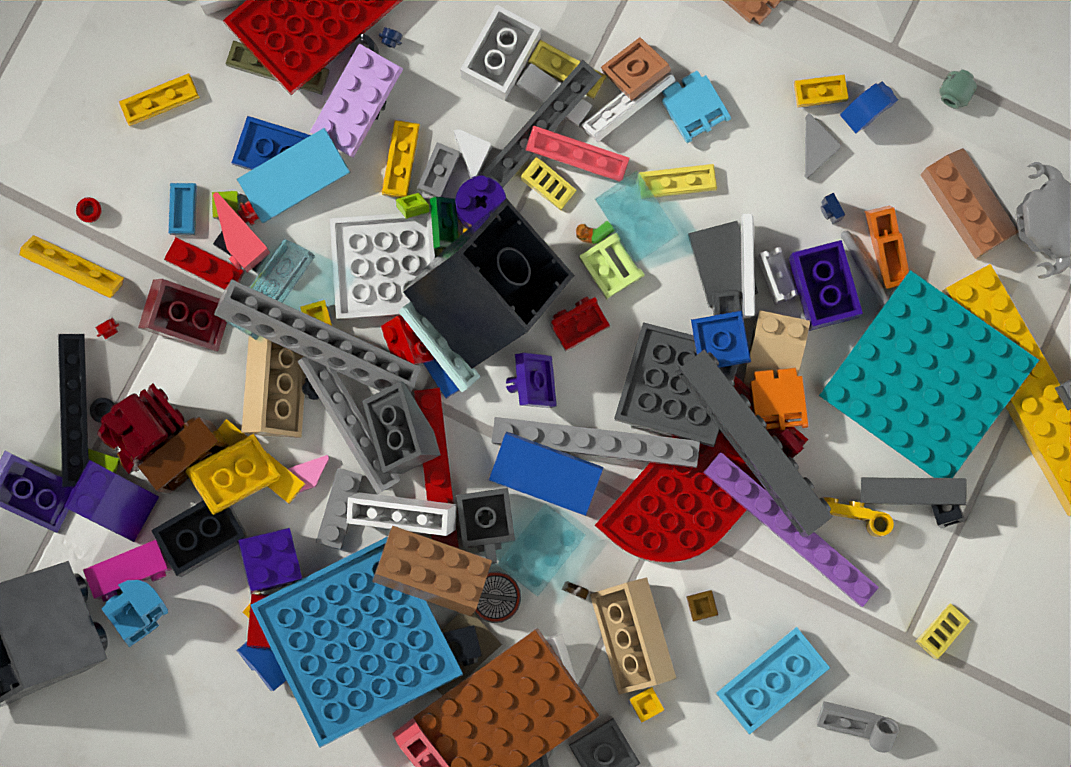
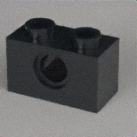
M475 625L443 633L448 644L457 642L461 646L460 654L455 657L457 663L462 661L463 666L478 663L477 657L483 656Z

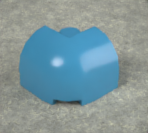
M127 580L118 584L123 593L111 597L105 606L101 608L129 647L159 626L157 620L162 615L168 614L167 607L156 591L148 583L140 580Z

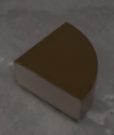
M569 581L565 582L561 589L582 600H586L589 593L588 589L577 586Z

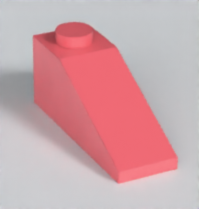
M215 192L213 197L227 250L232 255L228 259L238 270L243 268L248 273L269 255L270 251L219 193Z
M414 718L392 733L401 750L415 767H449Z

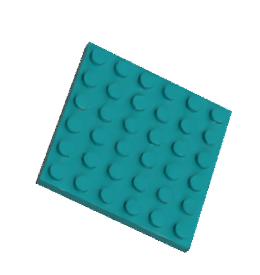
M910 270L819 396L933 478H953L1039 362V359Z

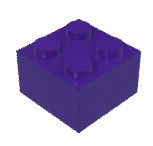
M290 528L238 540L250 595L288 586L302 579Z

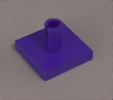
M531 353L515 354L517 376L506 379V384L513 383L515 385L506 386L509 393L518 392L519 406L557 407L552 356Z

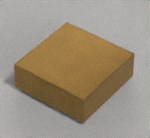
M712 590L686 596L693 622L718 615Z

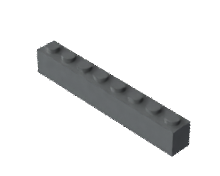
M704 349L675 372L802 537L810 536L833 517L829 512L831 510L830 506L823 498H818L813 491L815 487L807 477L803 478L797 470L799 466L790 456L787 457L781 450L783 446L779 439L768 433L765 429L767 427L765 421L758 414L755 416L749 408L751 406L749 400L743 394H738L733 387L735 383L727 373L723 374L718 368L719 362L711 352L707 353Z

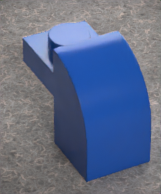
M883 81L878 84L875 83L857 97L840 116L857 134L869 126L881 113L892 107L898 101V98Z

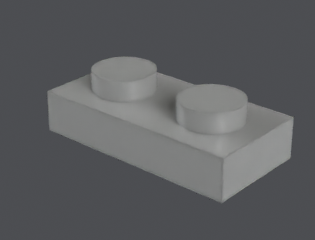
M437 142L417 190L433 197H442L460 157V151Z

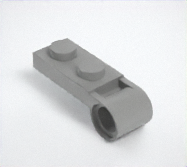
M826 701L823 702L817 718V727L869 739L870 746L882 753L889 752L892 749L899 732L898 723L889 717Z

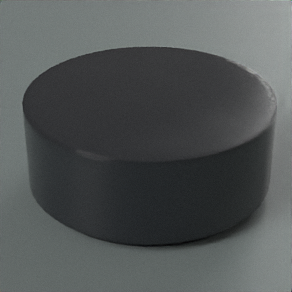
M104 397L96 399L90 406L91 417L96 422L102 424V417L111 411L115 403Z

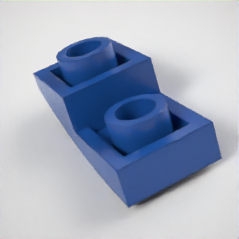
M246 641L236 650L251 671H256L270 691H275L286 681L272 649L247 647Z

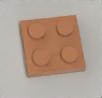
M641 37L601 66L603 73L631 101L671 71L669 64Z

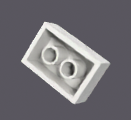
M496 5L460 69L461 78L506 101L541 38V27Z

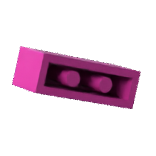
M153 540L83 569L93 598L102 599L103 602H106L111 597L118 595L117 592L121 591L118 584L127 580L145 581L150 578L154 582L166 577L165 572L172 569L158 542Z

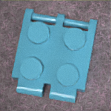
M698 71L681 80L684 88L677 81L662 91L665 97L662 99V103L687 144L692 141L691 138L700 133L711 131V127L724 120L726 122L731 120L730 114L706 75L701 77Z

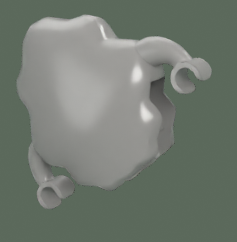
M1034 162L1027 167H1035L1037 174H1032L1028 177L1035 179L1044 174L1047 176L1048 181L1040 189L1026 194L1023 202L1016 208V224L1019 239L1024 241L1032 251H1044L1049 257L1056 259L1054 265L1049 262L1037 265V267L1043 266L1046 268L1047 273L1038 276V278L1044 279L1062 273L1071 263V183L1064 179L1062 173L1057 168L1043 165L1040 162Z

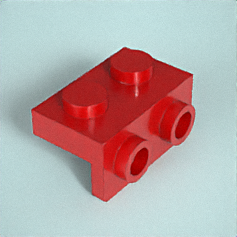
M588 296L575 303L576 307L568 312L566 309H563L552 316L554 320L550 322V326L565 352L610 327L609 322L598 305L596 297L589 299Z
M398 315L381 325L384 339L391 354L416 366L434 359L433 355L402 315Z

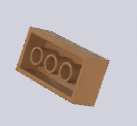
M392 526L372 582L472 616L477 609L492 560Z

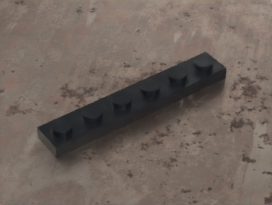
M58 334L62 488H74L89 462L85 334Z

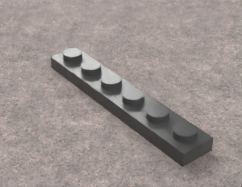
M582 60L482 172V175L495 180L503 188L534 154L525 150L533 126L553 132L602 76Z

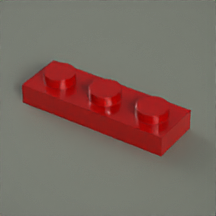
M175 237L164 258L166 262L223 290L226 289L231 280L240 283L245 273L244 270H238L234 265Z

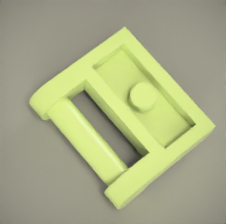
M617 233L579 256L580 261L606 300L645 276L641 268L638 269L620 243L621 238ZM612 247L630 275L625 278L622 276L606 252V249Z

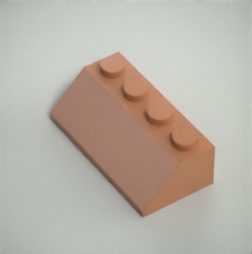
M964 148L944 156L925 168L921 173V177L975 259L1018 233L1017 228Z

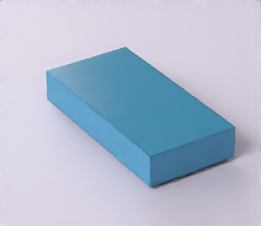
M170 183L168 232L170 235H195L196 183Z

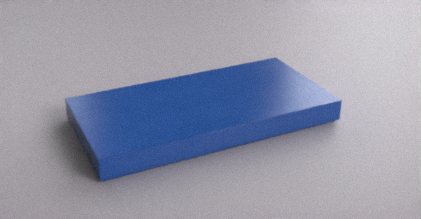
M506 431L489 480L586 516L604 467Z

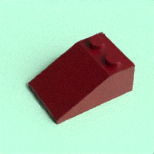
M153 279L138 328L166 338L218 352L227 320L214 315L220 298L165 279Z

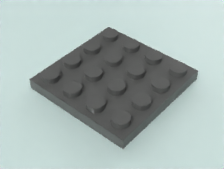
M643 322L614 417L615 421L715 447L720 429L675 372L697 355L694 335ZM739 364L720 367L719 369L723 374L727 373L734 381Z

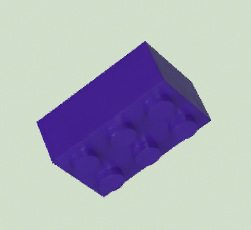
M842 240L793 252L788 260L806 320L810 321L809 331L858 319L863 314Z

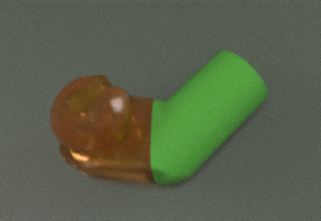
M605 221L596 229L588 227L586 224H580L576 227V236L582 242L597 244L611 234L614 228L608 221Z

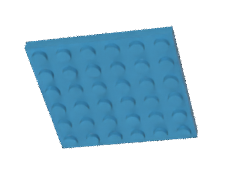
M387 537L250 605L319 748L463 675L426 600L372 582Z

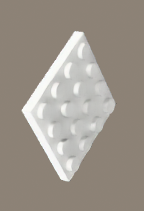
M431 211L408 219L402 213L330 218L337 321L401 315L398 311L410 302L403 291L435 259Z

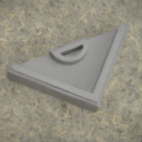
M810 113L805 117L804 177L806 179L841 148V145Z

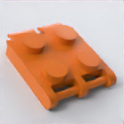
M796 368L778 369L776 379H774L773 370L755 372V381L750 382L753 413L755 416L758 414L765 423L778 421V423L766 424L767 427L765 429L779 428L780 431L785 430V427L794 426L808 428L802 376H797ZM801 419V421H792V422H785V421H784V420Z

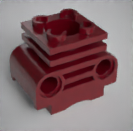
M154 383L149 385L147 391L145 389L140 391L139 396L133 393L114 405L111 411L101 419L102 426L99 428L97 435L105 445L113 450L118 447L121 451L117 455L121 465L128 474L133 471H139L138 466L143 463L142 458L153 450L155 452L164 446L162 442L170 435L180 433L185 424L182 413L177 408L173 409L167 401L169 399L166 393L161 388L158 389Z

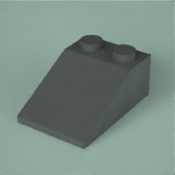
M403 381L362 401L383 473L403 474L441 455L432 427Z

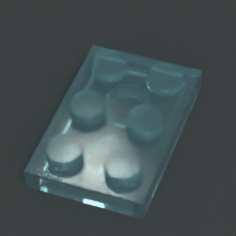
M637 170L595 199L637 263L680 235Z
M545 503L497 565L538 597L586 535Z

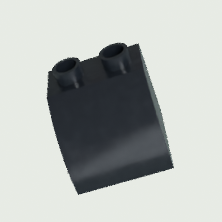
M506 198L431 261L403 293L412 302L415 310L424 316L442 335L450 349L460 355L470 368L473 369L526 334L575 275Z

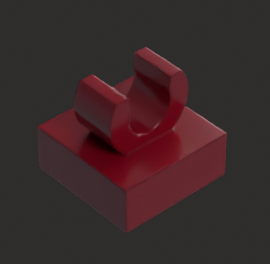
M787 428L777 437L783 446L781 450L787 457L790 456L792 458L804 449L803 445L805 444L804 440L799 442L794 437L795 429L789 431Z

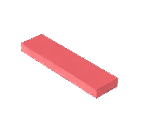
M533 126L525 149L526 151L619 182L623 180L630 159L629 157L537 126Z

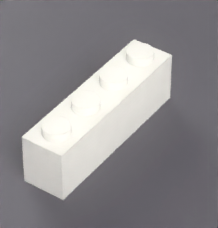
M358 492L348 497L346 523L388 529L396 526L412 532L447 536L456 530L457 504Z

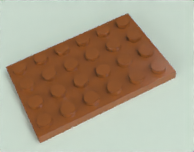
M537 628L413 718L449 767H527L595 720L599 714Z

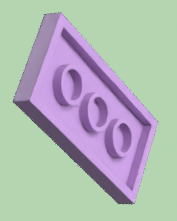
M359 44L310 133L314 134L326 128L336 148L354 158L403 68Z

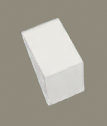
M460 129L454 130V136L470 179L480 176L492 150L491 143Z

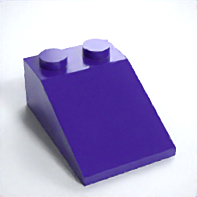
M5 450L0 459V507L58 533L69 511L64 505L74 488H62V477Z
M90 460L64 506L80 516L135 542L159 496Z

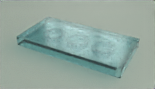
M283 239L249 288L283 303L313 261L315 255L309 250ZM227 320L225 321L251 338L258 339L259 335Z

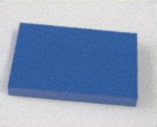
M247 116L231 163L241 168L253 170L311 135Z

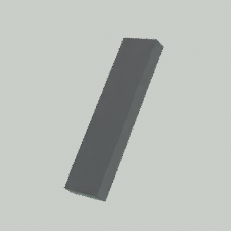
M861 477L860 502L864 504L966 505V478Z

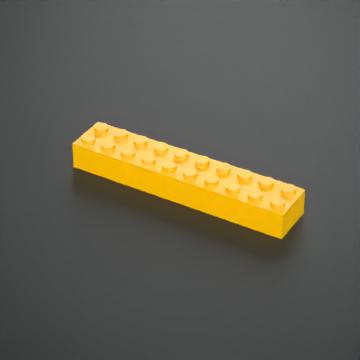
M989 264L946 287L942 293L1039 359V362L1005 407L1066 514L1071 516V409H1066L1055 390L1060 385L1058 379L995 270Z

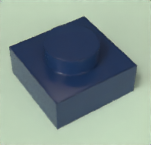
M834 193L825 196L821 202V211L827 220L830 219L832 224H835L844 218L845 213Z

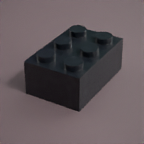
M204 500L151 530L175 575L183 577L238 545V540L249 538L232 506L213 515Z

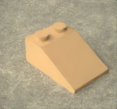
M760 310L756 315L749 349L751 362L746 364L743 383L750 388V382L755 381L754 373L758 371L773 370L774 379H776L778 369L796 368L798 376L810 321Z

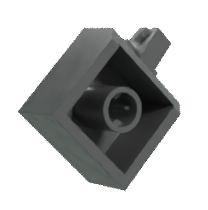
M508 488L456 495L463 548L478 547V552H485L486 559L492 560L491 564H497L496 550L502 549L501 543L515 542ZM483 512H489V516L493 515V519L489 520V525H483V521L481 523L478 521L479 518L483 517Z

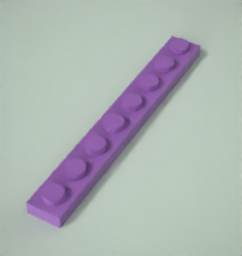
M719 453L703 472L857 605L863 607L879 587L815 532L810 536L802 537L770 494L724 454Z

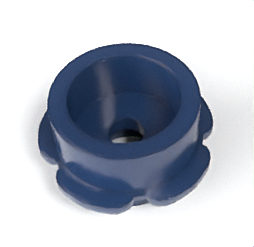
M384 27L382 34L379 33V37L382 38L381 43L385 46L395 49L396 45L402 44L401 39L403 35L393 29Z

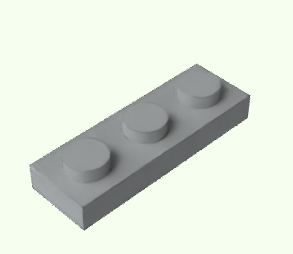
M337 468L316 543L342 549L349 523H346L348 497L359 492L363 478L362 474Z

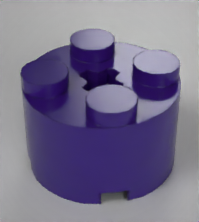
M482 175L471 178L461 185L456 194L455 204L458 218L463 226L469 229L480 218L506 199L502 186L495 180ZM477 202H486V208L482 206L477 208Z

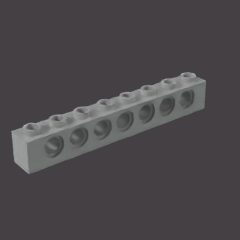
M231 280L226 287L214 315L378 391L403 381L411 392L414 389L421 368L234 280Z

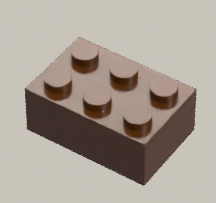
M195 417L191 418L183 425L184 429L180 433L170 435L162 442L164 446L156 452L155 450L149 452L142 458L143 463L138 468L156 491L166 494L173 493L190 479L186 473L187 468L229 446L211 421L201 417L197 419Z

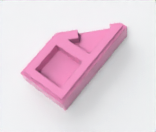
M328 455L288 468L289 471L305 483L299 493L317 486L330 460Z

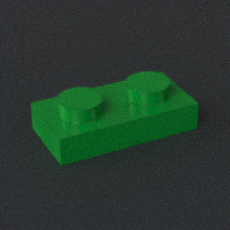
M437 196L430 198L434 249H446L459 237L456 198Z

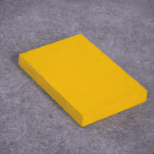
M254 434L186 470L187 475L213 515L274 483L281 477Z

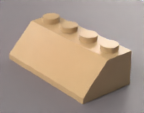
M249 331L241 433L301 438L305 395L302 391V385L305 384L306 375L297 361L305 356Z
M647 577L590 594L619 695L677 679Z

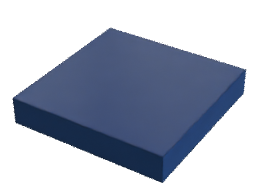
M742 311L691 319L697 354L704 349L707 353L711 352L719 362L718 368L751 362Z

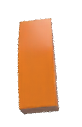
M889 205L865 211L873 249L885 288L899 286L908 274L909 268L902 233L898 229L895 208Z

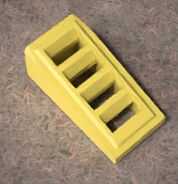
M537 157L521 176V181L559 210L563 209L577 191ZM537 169L541 170V173L533 180L531 178ZM546 175L550 178L544 186H540L539 184ZM555 181L558 185L550 194L547 190ZM562 188L566 189L562 197L557 200L555 197Z
M949 603L915 642L934 659H939L970 620ZM949 613L960 621L958 626L947 617ZM942 621L953 629L951 633L941 625ZM938 629L947 638L945 640L941 639L934 631ZM930 636L940 644L938 648L928 640Z

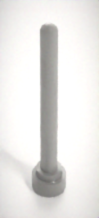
M843 231L841 233L842 240L880 304L884 307L889 300L887 293L851 233Z

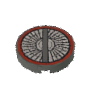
M500 571L488 572L477 609L474 613L482 620L490 623H502L512 618L518 611L521 603V591L517 582L506 573Z

